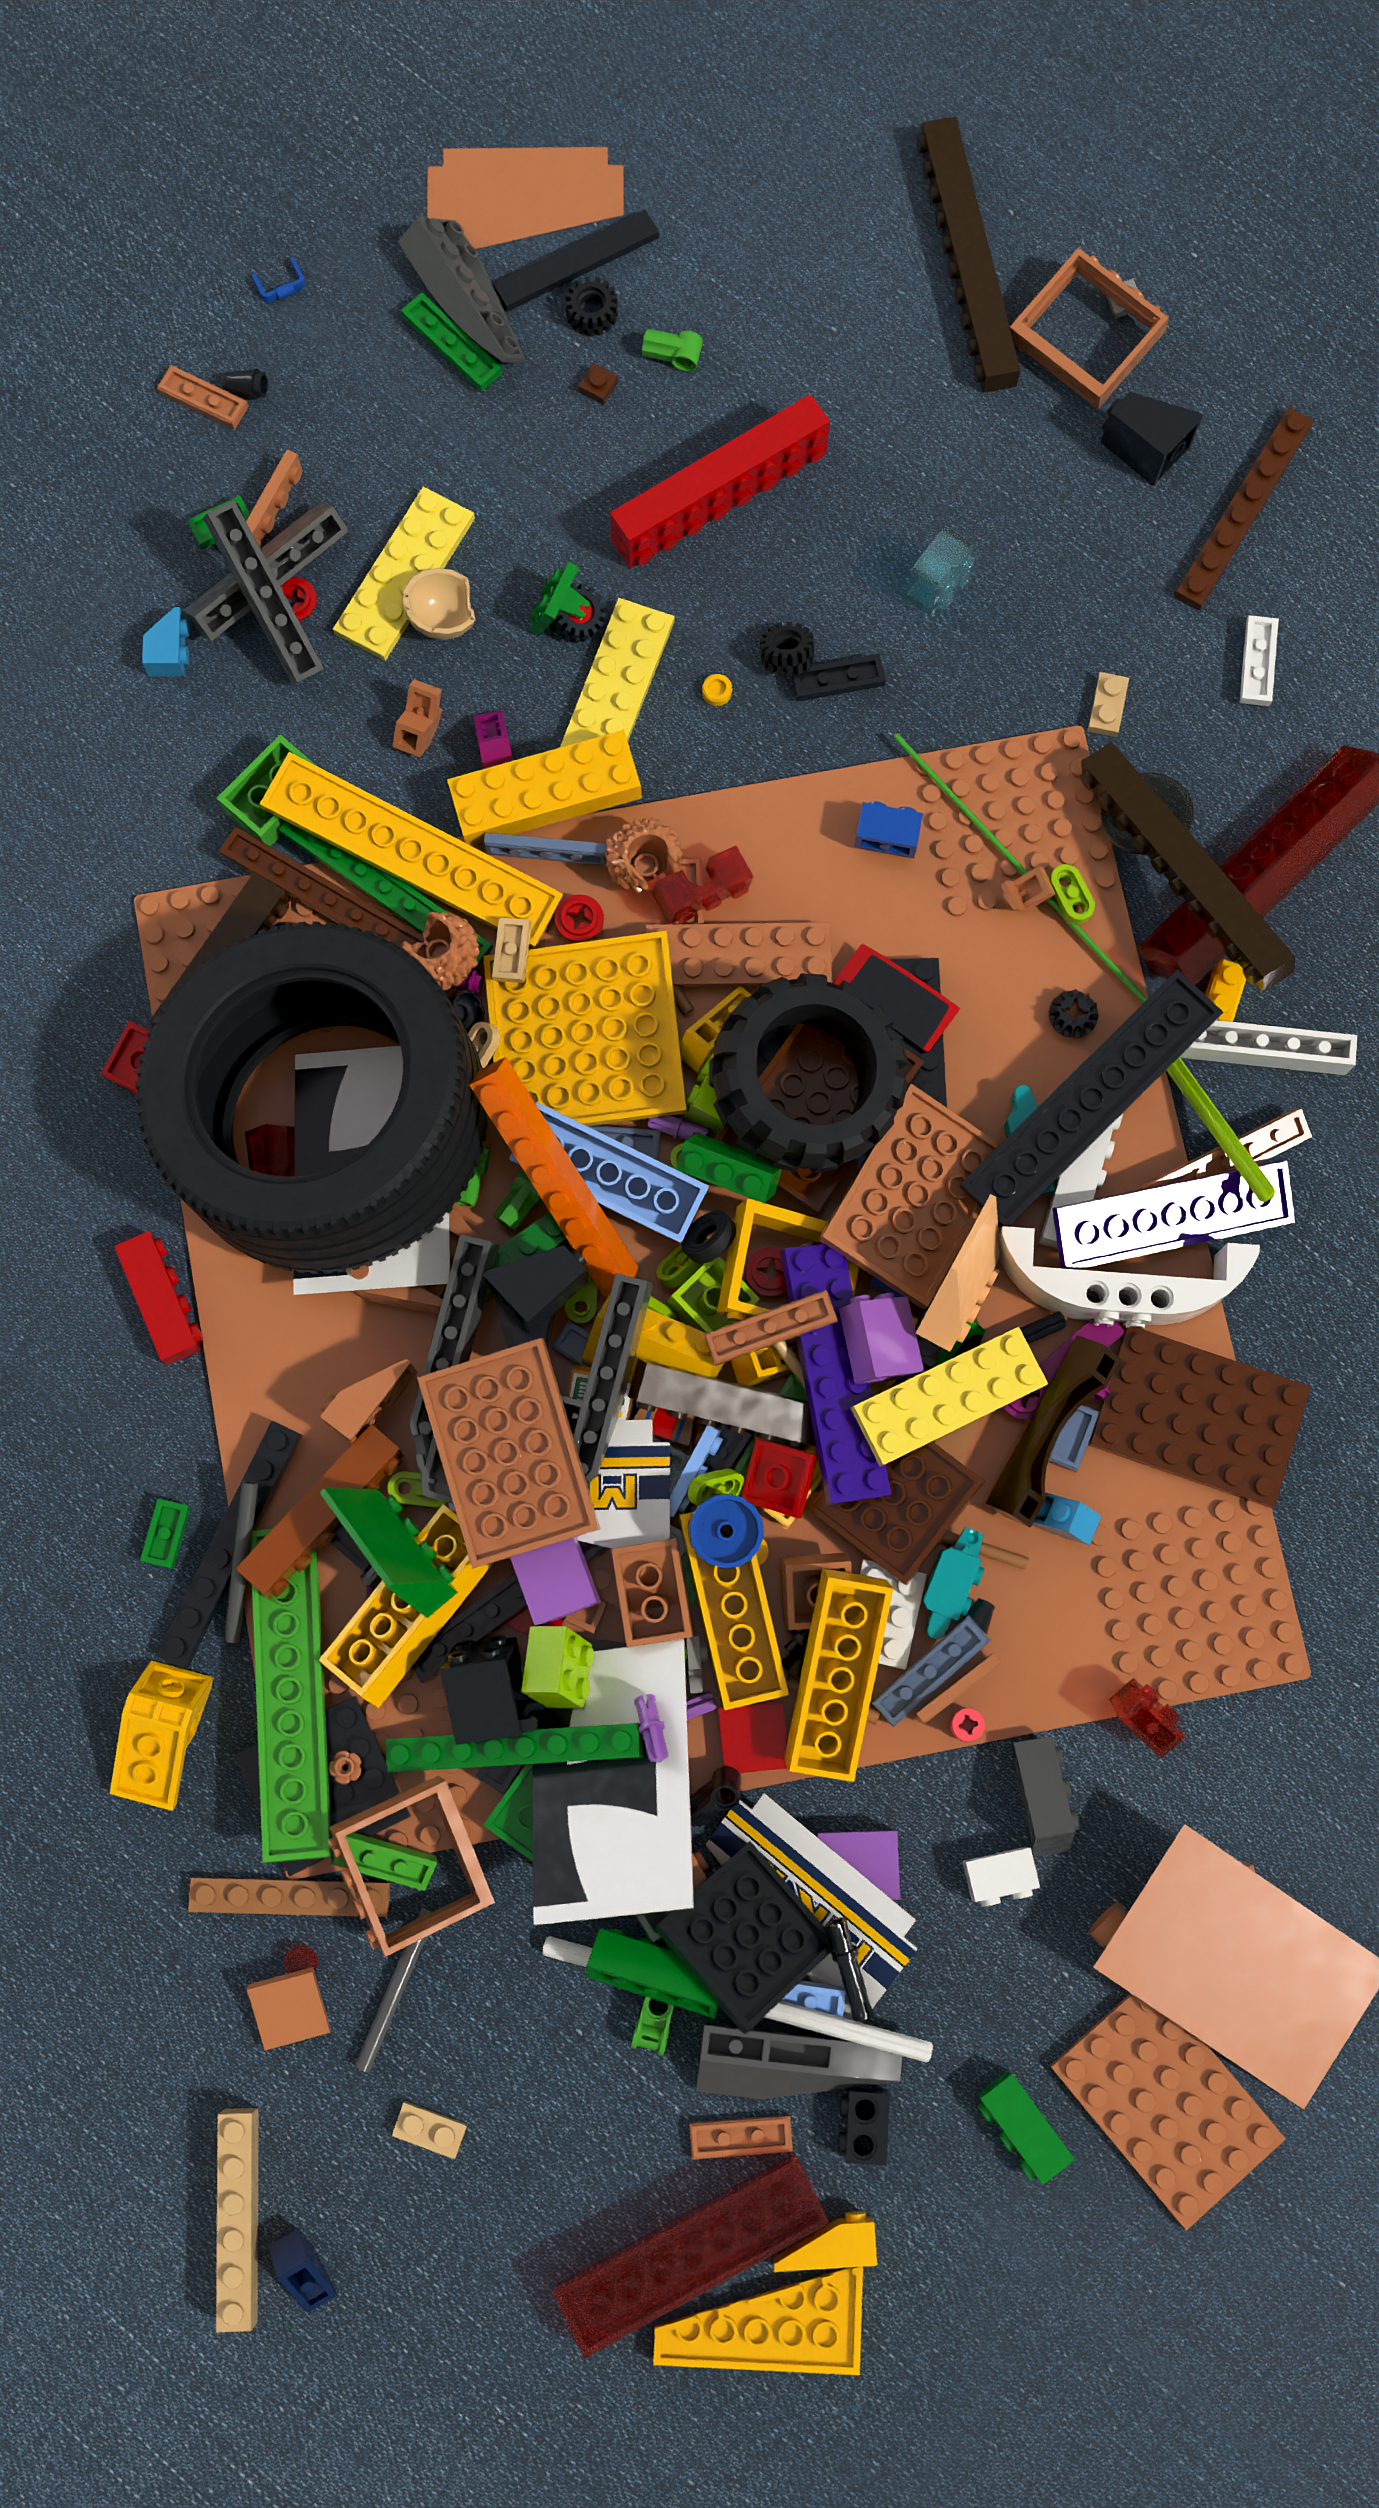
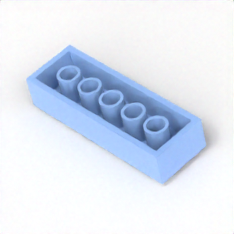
M536 1102L540 1112L598 1204L665 1237L682 1243L709 1187L708 1185ZM511 1153L509 1160L520 1165L513 1153Z

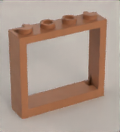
M1077 248L1010 326L1014 345L1098 410L1166 332L1169 317L1160 311V306L1152 305L1144 299L1143 294L1137 288H1130L1122 282L1120 276L1115 271L1107 270L1100 265L1094 255L1090 257L1080 248ZM1077 274L1118 303L1119 306H1122L1128 313L1150 329L1103 385L1031 329L1033 324Z
M439 1775L329 1827L332 1838L328 1839L329 1846L335 1858L341 1857L345 1867L340 1870L341 1876L348 1889L353 1887L357 1899L353 1901L354 1908L360 1920L365 1918L370 1930L365 1932L372 1950L378 1948L384 1957L495 1903L448 1784ZM432 1795L471 1893L385 1935L345 1836Z

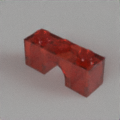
M737 846L709 857L705 870L711 879V883L698 886L691 883L683 870L655 882L652 895L668 924L676 921L684 923L693 918L695 913L701 909L706 911L713 910L722 903V900L731 896L733 899H736L749 891L754 876Z

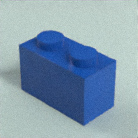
M878 801L863 802L854 847L914 858L923 813L917 812L911 807H900L898 809L887 807L886 804Z

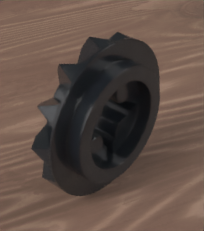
M1077 989L1063 991L1053 999L1049 1008L1051 1025L1059 1034L1068 1038H1080L1089 1034L1096 1026L1099 1017L1097 1003L1090 998L1089 993L1084 994ZM1076 1003L1077 1011L1082 1012L1083 1015H1079L1073 1024L1071 1014L1065 1011H1069L1073 1004Z

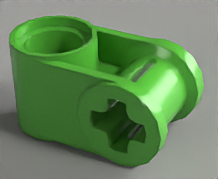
M644 1997L631 2048L636 2049L639 2046L657 2051L659 2056H663L670 2030L669 2024L673 2005L668 2004L664 2011L658 2012L650 2007L649 2001L651 1998Z

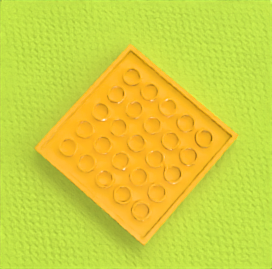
M667 931L528 950L524 983L494 981L492 971L495 954L483 956L490 1024L498 1028L500 1033V1042L493 1054V1062L506 1057L535 1104L538 1102L585 1126L685 1114L688 1112Z

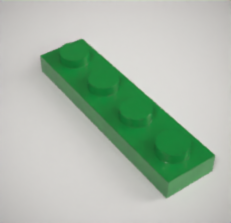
M422 292L401 310L402 318L479 391L485 390L502 375V367Z

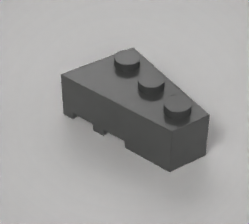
M1052 1736L1013 1743L1011 1754L1019 1795L1022 1796L1026 1813L1023 1816L1025 1826H1029L1033 1857L1070 1851L1075 1830H1079V1821L1076 1810H1070L1067 1798H1071V1788L1068 1778H1062L1060 1766H1064L1060 1746L1055 1747Z

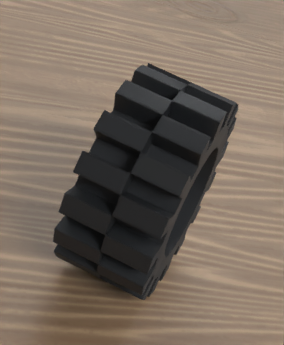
M589 276L585 277V283L578 279L576 287L574 285L569 287V293L566 292L565 306L568 323L571 322V328L574 331L578 328L579 334L584 335L586 330L588 331V336L593 337V331H597L598 336L603 335V328L608 332L611 329V324L615 325L616 316L618 317L617 294H615L613 286L609 288L608 281L604 280L600 284V278L595 277L594 282H590ZM589 300H595L602 303L603 307L598 312L587 313L581 309V304Z
M787 622V626L777 623V628L770 626L768 627V632L764 631L762 633V637H760L761 663H763L765 669L769 668L770 673L773 674L777 671L778 676H783L784 672H788V676H793L794 671L801 674L803 673V668L808 670L810 664H813L815 657L813 633L809 632L808 627L802 628L800 623H796L795 626H792V622Z

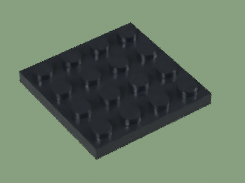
M357 1696L325 1710L331 1826L401 1793L392 1773H388L386 1759ZM258 1744L235 1756L261 1812ZM340 1751L356 1753L361 1759L360 1768L362 1771L359 1778L355 1781H349L348 1784L336 1782L335 1777L329 1772L330 1762L334 1760V1755ZM344 1764L342 1768L346 1771L348 1770L349 1766L347 1764ZM405 1807L353 1833L371 1837L411 1817L408 1808ZM327 1858L283 1862L290 1877Z
M751 1841L693 1892L694 1908L673 1910L654 1927L657 1933L744 2035L833 1951L827 1929Z

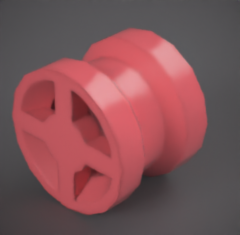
M972 1708L958 1710L950 1719L952 1735L962 1742L977 1740L984 1732L985 1721L983 1716Z

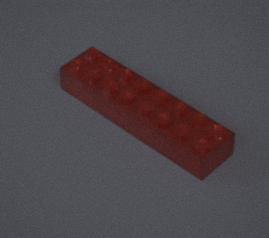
M794 2153L555 2284L553 2294L585 2359L826 2226L830 2222L797 2154Z

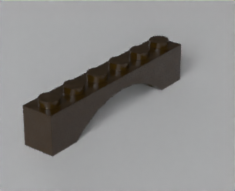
M1078 1335L1076 1336L986 1501L988 1506L1001 1515L1031 1528L1046 1500V1468L1058 1435L1070 1417L1082 1404L1094 1394L1107 1387L1122 1360L1107 1346Z

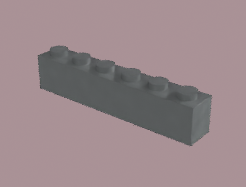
M235 500L208 512L203 520L291 684L294 685L323 670L324 668Z
M319 502L262 547L261 551L281 586L349 530L333 506ZM231 572L183 610V612L201 636L213 641L249 612L251 607Z

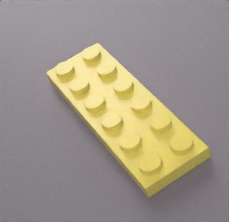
M423 486L333 627L334 635L386 661L410 623L406 617L403 604L405 587L410 579L421 571L433 568L444 569L475 520L474 513Z
M618 598L560 747L621 730L625 731L627 741H629L675 622V616Z
M1017 1327L851 1407V1410L881 1467L1046 1386L1048 1382L1020 1328Z

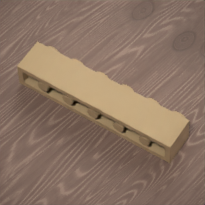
M259 2108L224 2109L218 2114L216 2332L251 2331L258 2322Z

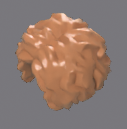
M644 818L641 821L634 819L633 824L627 822V824L623 825L622 830L615 832L612 837L606 839L605 866L609 870L611 881L620 884L626 890L632 889L638 894L656 889L657 882L668 883L672 881L674 874L680 870L681 857L683 856V852L680 850L681 843L678 841V834L670 826H663L660 819L650 818L647 820Z
M429 912L423 931L424 942H417L411 945L404 941L401 943V946L427 969L443 990H448L452 985H460L468 977L471 969L478 965L476 960L477 955L480 953L477 942L478 936L474 934L475 930L468 924L467 919H461L453 914L443 912Z

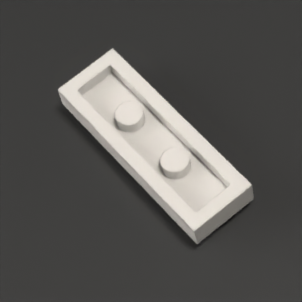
M1249 615L1246 620L1240 703L1270 706L1272 703L1279 620L1277 618Z

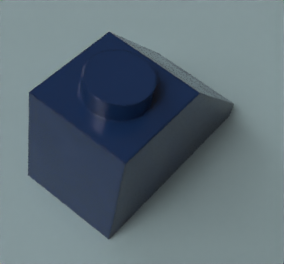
M299 2228L268 2246L277 2279L307 2313L337 2296L336 2289L314 2246Z

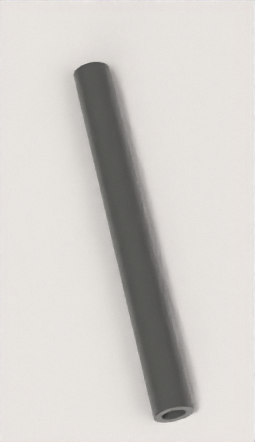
M242 1481L224 1634V1641L229 1643H239L241 1638L247 1579L235 1568L251 1551L258 1482Z
M422 1906L417 1919L433 1912V1910ZM427 1937L404 1947L356 2060L355 2068L366 2073L370 2072Z

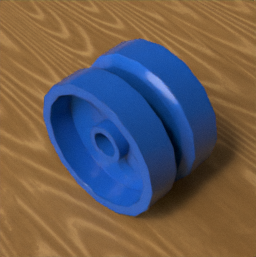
M724 1494L711 1496L697 1506L691 1514L688 1535L692 1548L701 1559L714 1566L731 1568L739 1567L754 1557L761 1547L764 1529L762 1518L754 1505L743 1497ZM723 1525H730L732 1527L730 1530L732 1535L730 1537L721 1535L720 1529Z

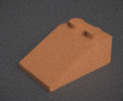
M403 1359L339 1391L336 1396L331 1395L321 1407L323 1413L320 1418L353 1444L370 1424H373L375 1427L418 1372L409 1360Z
M677 1538L611 1549L627 1648L693 1637L695 1633Z

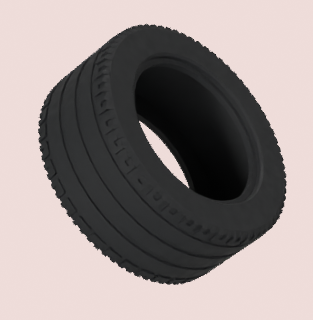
M313 921L312 924L299 922L295 926L289 923L285 924V927L282 928L274 926L269 931L260 930L254 936L251 934L246 935L244 940L240 942L238 940L233 941L232 946L228 948L224 946L219 949L220 953L217 955H210L206 963L197 965L198 969L194 973L190 972L186 976L187 980L184 983L180 982L176 986L178 990L174 994L171 993L168 996V1003L166 1005L163 1004L160 1008V1016L155 1017L153 1021L155 1025L153 1029L148 1031L149 1039L148 1042H144V1054L140 1055L139 1059L141 1066L137 1069L139 1081H136V1089L138 1091L136 1102L139 1107L136 1110L139 1117V1127L143 1132V1140L154 1164L172 1190L216 1234L240 1252L264 1264L268 1263L272 1267L283 1268L288 1271L294 1269L299 1273L310 1272L318 1274L319 1271H323L325 1274H329L333 1271H338L339 1273L346 1272V1268L356 1270L360 1266L365 1265L368 1267L373 1265L372 1262L376 1260L382 1262L390 1255L395 1256L399 1254L398 1250L402 1248L408 1249L411 1247V1243L423 1239L421 1236L424 1233H430L434 1230L432 1227L444 1220L443 1216L446 1212L449 1214L453 1210L452 1206L461 1199V1192L467 1190L468 1182L470 1179H473L475 1175L474 1168L479 1166V1158L484 1151L483 1141H486L487 1138L486 1131L489 1121L487 1112L469 1086L478 1071L482 1069L476 1048L445 992L427 969L406 950L398 947L392 941L388 942L383 936L374 935L373 932L368 930L363 932L359 927L355 926L350 928L346 924L340 923L339 926H335L333 922L321 924ZM332 1026H353L372 1030L390 1038L401 1046L403 1075L394 1109L379 1133L356 1155L330 1169L314 1174L293 1177L262 1174L239 1164L233 1141V1120L238 1098L255 1068L278 1046L308 1031Z

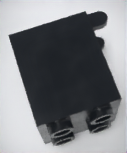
M496 1635L488 1638L486 1642L474 1643L473 1640H464L456 1643L439 1669L456 1745L520 1736L522 1733L536 1730L538 1720L532 1715L542 1714L546 1707L535 1700L530 1701L529 1696L521 1692L524 1671L517 1638H506L505 1635Z

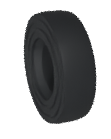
M716 1210L704 1214L688 1228L682 1241L684 1253L698 1264L708 1263L716 1259L733 1242L736 1235L735 1223L723 1211ZM715 1231L707 1241L703 1242L708 1235Z

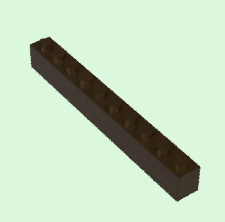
M954 116L922 122L921 135L917 136V149L919 154L924 155V177L930 180V201L932 204H936V225L943 232L942 249L943 253L949 256L948 273L950 279L955 280L954 296L956 304L961 305L962 329L963 331L967 330L969 336L967 339L969 356H974L975 360L973 366L975 381L980 382L983 393L1017 387L1020 367L957 118Z
M1110 742L1081 760L1082 774L1080 778L1085 788L1096 793L1102 808L1105 811L1110 810L1115 816L1118 827L1123 832L1128 831L1133 837V843L1140 853L1145 852L1149 856L1154 870L1159 875L1163 873L1169 880L1168 883L1176 896L1181 895L1185 899L1190 913L1195 918H1201L1210 937L1214 940L1218 939L1222 943L1227 957L1232 962H1238L1243 968L1242 971L1247 981L1251 985L1256 984L1264 992L1294 973V954L1118 748Z

